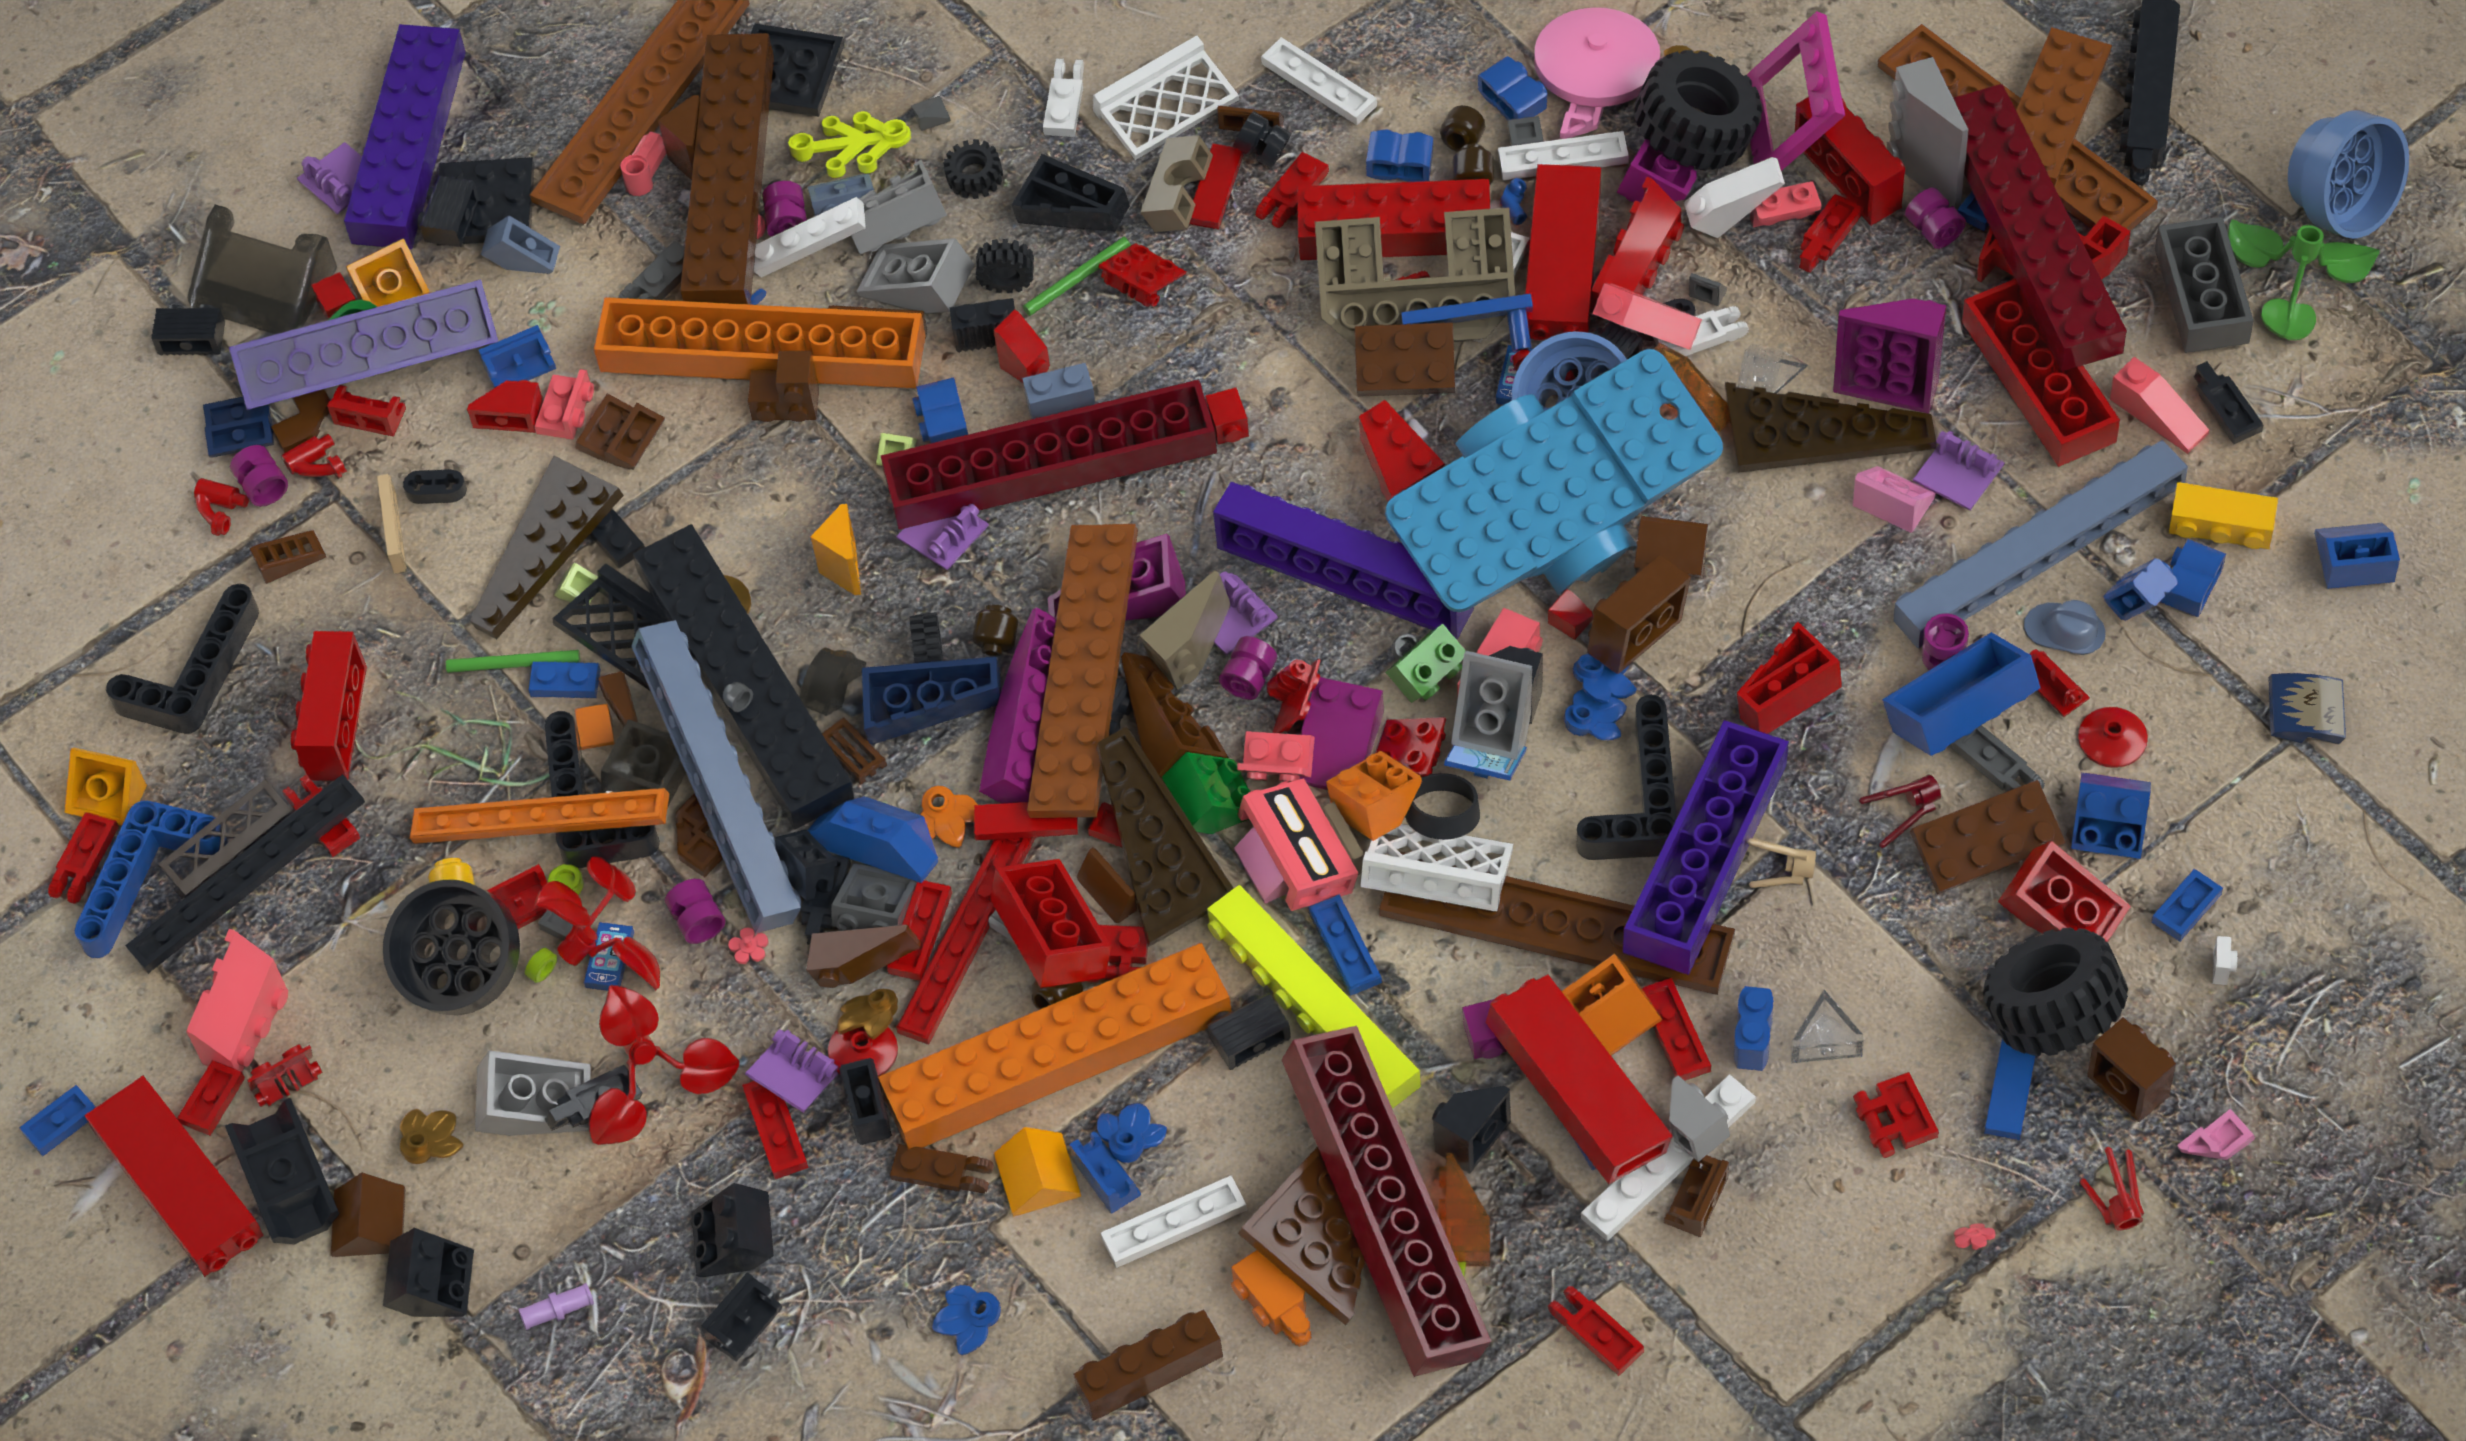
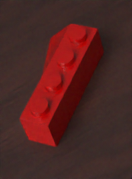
M1646 177L1642 185L1644 197L1641 202L1634 201L1630 210L1631 216L1627 230L1621 228L1616 238L1613 251L1615 256L1608 255L1591 290V310H1594L1604 283L1615 284L1640 295H1643L1646 288L1651 289L1656 280L1659 265H1665L1669 258L1670 246L1673 241L1678 242L1682 236L1684 224L1681 223V208L1652 178Z

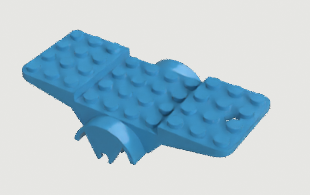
M1646 349L1576 389L1570 397L1546 411L1533 394L1519 397L1496 409L1471 427L1455 443L1462 453V457L1391 498L1385 508V517L1442 603L1453 612L1467 611L1528 577L1542 574L1546 576L1559 596L1575 581H1590L1598 572H1605L1627 550H1636L1637 544L1624 525L1629 523L1647 506L1715 463L1723 451V442L1666 358L1654 349ZM1664 404H1671L1677 409L1678 416L1673 420L1664 419L1660 414V407Z

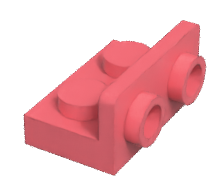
M1810 181L1779 188L1750 212L1752 226H1770L1777 222L1795 218L1802 219L1809 215H1814L1815 211L1821 209V202L1814 182Z
M580 369L577 378L560 375L552 376L534 426L537 434L574 440L577 428H581L584 423L586 403L592 400L594 385L589 380L587 370Z
M1246 731L1243 763H1237V770L1247 773V779L1266 781L1267 775H1280L1279 781L1282 782L1296 781L1300 777L1311 778L1315 737L1311 735Z

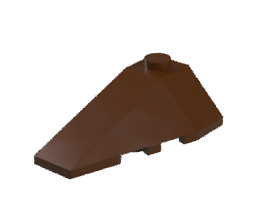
M1128 652L1122 654L1121 660L1142 750L1161 778L1186 752L1229 758L1208 725L1201 727L1191 716L1195 711L1188 702L1183 703L1171 692L1174 688L1173 684L1148 656Z

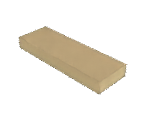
M389 474L379 475L377 480L387 555L394 574L405 572L407 567L396 490Z

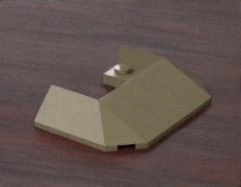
M1509 208L1444 212L1449 276L1384 281L1380 217L1315 222L1321 319L1355 347V326L1403 324L1401 312L1515 296ZM1506 315L1453 323L1454 341L1486 339Z

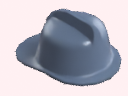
M2071 600L2064 603L2047 602L2037 605L2028 612L2024 621V630L2027 636L2034 643L2047 648L2084 655L2099 649L2105 640L2106 630L2103 622L2089 604L2079 600Z

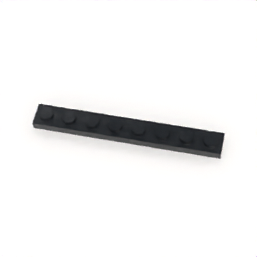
M342 774L125 946L149 974L365 803L364 798Z

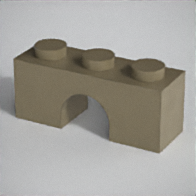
M1199 135L1166 139L1140 212L1154 232L1187 230L1196 204L1184 186L1192 181L1205 180L1213 157Z

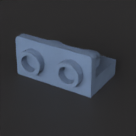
M869 173L807 187L815 216L855 197L859 199L874 190Z

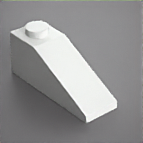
M1771 157L1705 184L1684 202L1691 228L1719 238L1781 188L1785 182L1777 158Z

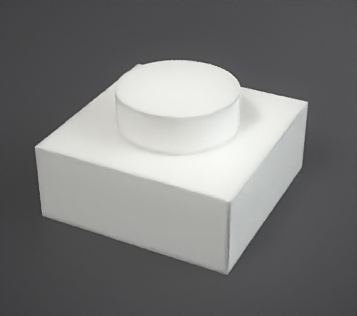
M2217 936L2213 952V984L2227 985L2230 972H2236L2237 951H2231V937Z

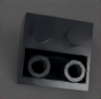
M733 1183L691 1212L696 1276L709 1277L751 1271L774 1256L769 1194L767 1191Z
M413 1228L391 1240L383 1306L412 1317H463L467 1315L474 1249L417 1228Z

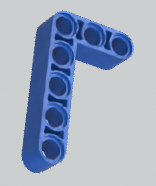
M140 801L131 807L75 926V935L87 956L102 958L112 950L159 847L177 850L216 817L152 801ZM221 824L212 831L221 832ZM203 837L200 840L199 854H216L219 851L220 837ZM225 838L224 846L228 844L227 838ZM195 845L185 853H194Z

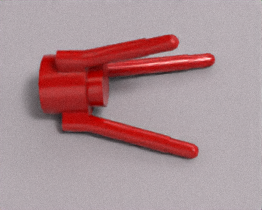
M2108 1146L2105 1148V1153L2118 1195L2109 1200L2110 1206L2106 1207L2086 1179L2082 1178L2080 1184L2102 1213L2105 1224H2114L2116 1230L2122 1231L2139 1225L2143 1221L2144 1211L2140 1203L2132 1151L2130 1149L2125 1151L2130 1197V1194L2126 1193L2112 1148Z

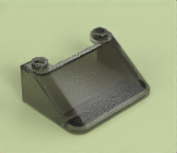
M215 204L206 219L187 295L190 306L198 308L200 305L209 304L214 307H220L224 319L272 334L302 328L317 304L311 285L325 277L334 275L337 270V264L328 238L318 234H301L296 238L293 248L289 249L231 232L235 223L232 211Z

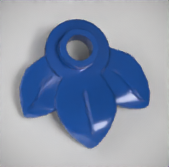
M1590 654L1582 655L1574 663V677L1583 683L1584 692L1595 701L1608 703L1611 697L1627 698L1634 695L1637 690L1633 683L1624 675L1629 666L1619 674H1616Z
M1582 688L1574 694L1572 705L1565 711V726L1569 732L1578 736L1590 733L1599 740L1618 739L1621 737V732L1615 722L1624 716L1627 706L1616 697H1611L1608 703L1595 701Z
M1141 1103L1126 1106L1121 1110L1119 1116L1102 1113L1097 1121L1098 1135L1109 1143V1150L1116 1160L1123 1163L1133 1162L1140 1157L1144 1149L1161 1144L1166 1136L1167 1127L1161 1124H1150L1151 1116L1149 1109Z
M959 1285L945 1292L949 1305L937 1313L932 1329L942 1335H956L957 1350L962 1356L975 1351L986 1341L988 1328L994 1325L1000 1317L1001 1305L999 1300L989 1292L977 1293L970 1286ZM986 1304L985 1311L981 1314H977V1311L980 1308V1306Z

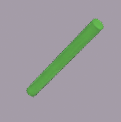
M1120 238L1024 304L1023 309L1028 316L1033 315L1098 270L1099 264L1131 246L1127 238Z
M579 650L448 659L446 660L447 673L531 667L533 662L580 663L581 658Z

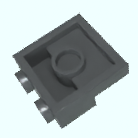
M854 863L832 903V926L837 927L839 931L902 925L917 882L878 868Z

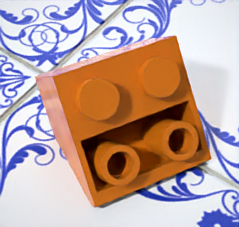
M1382 751L1368 756L1362 762L1341 771L1337 776L1326 781L1330 802H1335L1345 822L1372 841L1402 824L1422 783L1420 775Z
M1613 954L1562 990V993L1611 1056L1662 1021V1018L1634 976L1616 954Z

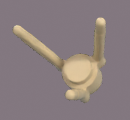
M1756 838L1747 840V843L1751 846L1787 855L1785 871L1792 872L1791 876L1751 881L1749 883L1751 888L1784 884L1803 885L1804 877L1813 878L1816 851L1793 849Z

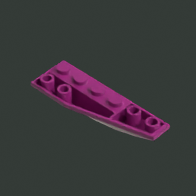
M1037 607L1031 611L1004 681L990 731L979 792L1001 804L1029 802L1057 618Z

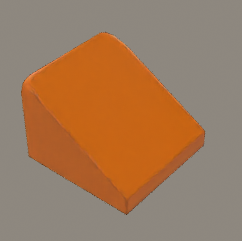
M607 704L575 709L581 750L615 744L612 716Z

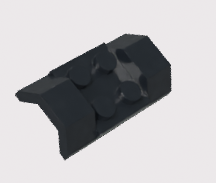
M291 1097L282 1102L275 1114L250 1125L236 1123L225 1125L272 1242L295 1245L327 1231L340 1213Z

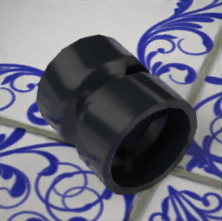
M1253 111L1239 132L1233 147L1246 155L1256 154V160L1271 169L1281 155L1292 133L1277 124L1272 127L1269 126L1267 118Z

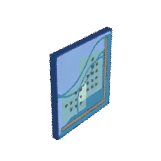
M1453 745L1445 759L1444 766L1474 772V776L1488 779V776L1510 781L1526 753L1527 747L1524 746L1518 759L1515 760Z

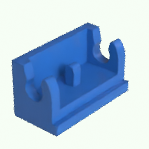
M538 325L479 349L484 369L494 388L506 380L529 381L556 369V365L550 355L549 346Z
M1093 1131L1090 1134L1091 1140L1083 1146L1078 1139L1069 1144L1072 1160L1112 1214L1141 1196V1192L1101 1140L1098 1133Z

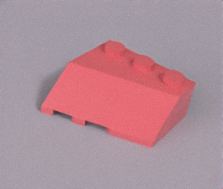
M229 929L224 940L230 942L224 959H216L212 968L214 976L211 990L207 989L202 992L186 1032L202 1064L209 1066L213 1060L242 1072L244 1067H248L251 1064L255 1048L261 1038H265L268 1035L271 1021L276 1012L281 1010L286 1004L288 989L274 959L238 932Z

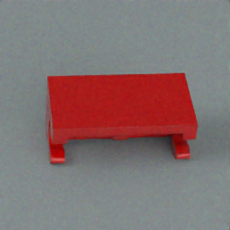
M344 385L337 387L332 400L327 405L335 425L394 437L406 410L405 403H400V397L393 396L390 402L352 395L351 392L346 391L347 386Z
M539 864L486 890L505 904L511 912L518 929L541 918L547 911V909L534 906L538 893L548 883Z

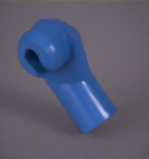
M1520 178L1512 179L1510 184H1507L1500 198L1501 207L1509 208L1510 219L1515 225H1520L1527 219V214L1520 206L1527 185Z

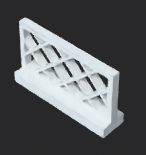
M1195 36L1094 94L1093 112L1100 120L1102 118L1105 120L1136 160L1164 144L1167 138H1174L1216 114L1218 105L1228 107L1239 100V95L1206 54L1203 42L1198 36ZM1201 62L1209 71L1207 78L1190 75L1191 68ZM1170 80L1184 82L1182 92L1177 93L1164 90L1165 83ZM1192 83L1205 86L1203 97L1185 94L1187 84ZM1209 87L1223 89L1227 96L1221 100L1207 98ZM1144 95L1158 97L1156 108L1138 105L1139 98ZM1162 98L1180 101L1178 111L1173 112L1160 109ZM1183 102L1200 104V112L1195 115L1181 113ZM1118 110L1132 112L1130 123L1116 121L1111 114ZM1136 113L1154 116L1152 126L1147 127L1134 124ZM1157 118L1175 119V125L1169 130L1155 128ZM1131 133L1148 134L1149 140L1137 148L1130 139Z
M1401 824L1399 827L1386 833L1399 837L1398 839L1388 841L1384 836H1381L1374 841L1371 840L1368 852H1365L1360 887L1497 911L1501 890L1513 851V844L1466 835L1454 839H1433L1419 834L1409 825ZM1424 840L1433 844L1422 847L1417 842ZM1408 846L1412 850V852L1402 855L1397 849ZM1456 846L1463 847L1466 851L1456 854L1451 848ZM1442 852L1447 858L1436 861L1431 855ZM1496 853L1503 856L1490 860L1485 854ZM1476 858L1481 864L1470 867L1465 861Z

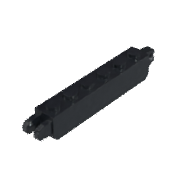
M2142 0L2141 10H2134L2132 28H2137L2138 34H2132L2130 53H2136L2135 59L2129 58L2127 77L2133 78V84L2127 83L2125 102L2131 104L2130 108H2124L2122 127L2128 128V133H2121L2119 152L2125 153L2124 166H2130L2129 178L2138 186H2142L2146 182L2148 183L2150 168L2157 169L2164 163L2180 5L2175 0Z

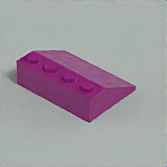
M1912 298L1840 310L1838 315L1833 393L1929 414L1939 383L1946 305L1938 304L1931 300L1924 301Z

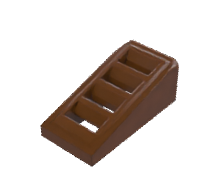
M314 530L264 542L250 548L266 584L326 558V554ZM309 543L313 551L306 552L303 545ZM297 548L300 554L293 556L292 550ZM285 554L287 557L280 559L279 556Z
M619 671L599 677L598 681L603 697L635 744L642 743L641 740L643 739L625 674Z

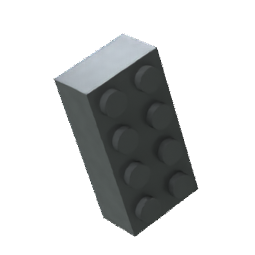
M2223 216L2158 226L2155 252L2184 352L2189 353L2249 344L2254 320Z

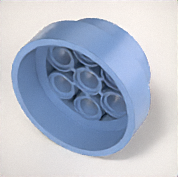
M2352 110L2342 113L2335 118L2327 117L2316 121L2301 135L2290 158L2288 186L2292 198L2299 206L2304 208L2309 220L2320 229L2347 238H2360L2371 234L2390 217L2404 191L2409 171V148L2402 129L2394 121L2360 110Z
M1586 332L1558 334L1537 345L1524 358L1513 381L1512 400L1533 394L1546 411L1550 409L1545 407L1546 400L1550 396L1558 395L1556 403L1558 404L1570 397L1573 391L1597 378L1601 373L1607 372L1626 361L1627 358L1614 344L1598 335ZM1578 369V375L1574 380L1565 381L1566 374L1570 370Z

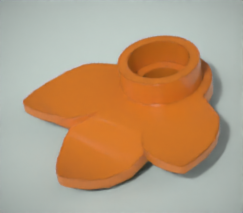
M934 786L929 788L923 795V811L920 815L925 818L932 840L938 836L945 844L960 848L965 837V823L974 822V805L978 804L968 795H954L945 786ZM936 797L944 798V804L940 807H935L932 804L933 800Z

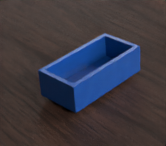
M1991 632L1882 699L1892 732L1928 755L1933 756L1936 753L1942 752L1947 746L1963 736L1971 734L1974 729L1990 719L1998 717L2003 711L2014 704L2025 700L2030 694L2041 687L2031 655Z

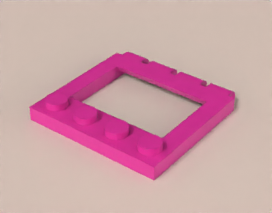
M1816 11L1746 74L1752 80V87H1756L1763 110L1761 121L1750 141L1752 156H1754L1753 164L1774 157L1777 158L1782 171L1845 116L1827 15ZM1801 53L1812 118L1774 150L1763 86Z

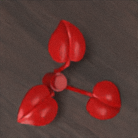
M597 856L592 857L588 861L587 869L591 877L600 886L608 889L607 894L591 916L588 914L587 909L582 906L579 895L567 885L559 881H551L540 890L534 906L550 910L573 925L569 934L557 946L559 955L567 963L577 966L588 954L594 958L598 952L612 946L617 957L648 982L655 991L660 987L659 964L648 948L631 937H625L623 940L615 937L596 946L598 937L595 931L590 928L614 894L625 902H629L634 898L636 893L634 883L625 872Z
M610 985L600 1014L599 1028L607 1042L615 1046H623L629 1056L626 1062L629 1067V1093L626 1095L618 1088H611L599 1096L593 1105L589 1119V1134L592 1142L597 1145L626 1142L636 1137L644 1128L647 1120L646 1108L642 1102L633 1099L636 1095V1065L648 1064L655 1056H659L675 1068L683 1069L679 1081L684 1089L695 1094H707L720 1089L732 1079L739 1068V1059L719 1040L701 1038L686 1047L683 1053L684 1063L675 1060L662 1051L659 1046H655L649 1036L656 1030L659 1021L658 1012L652 1002L632 989Z

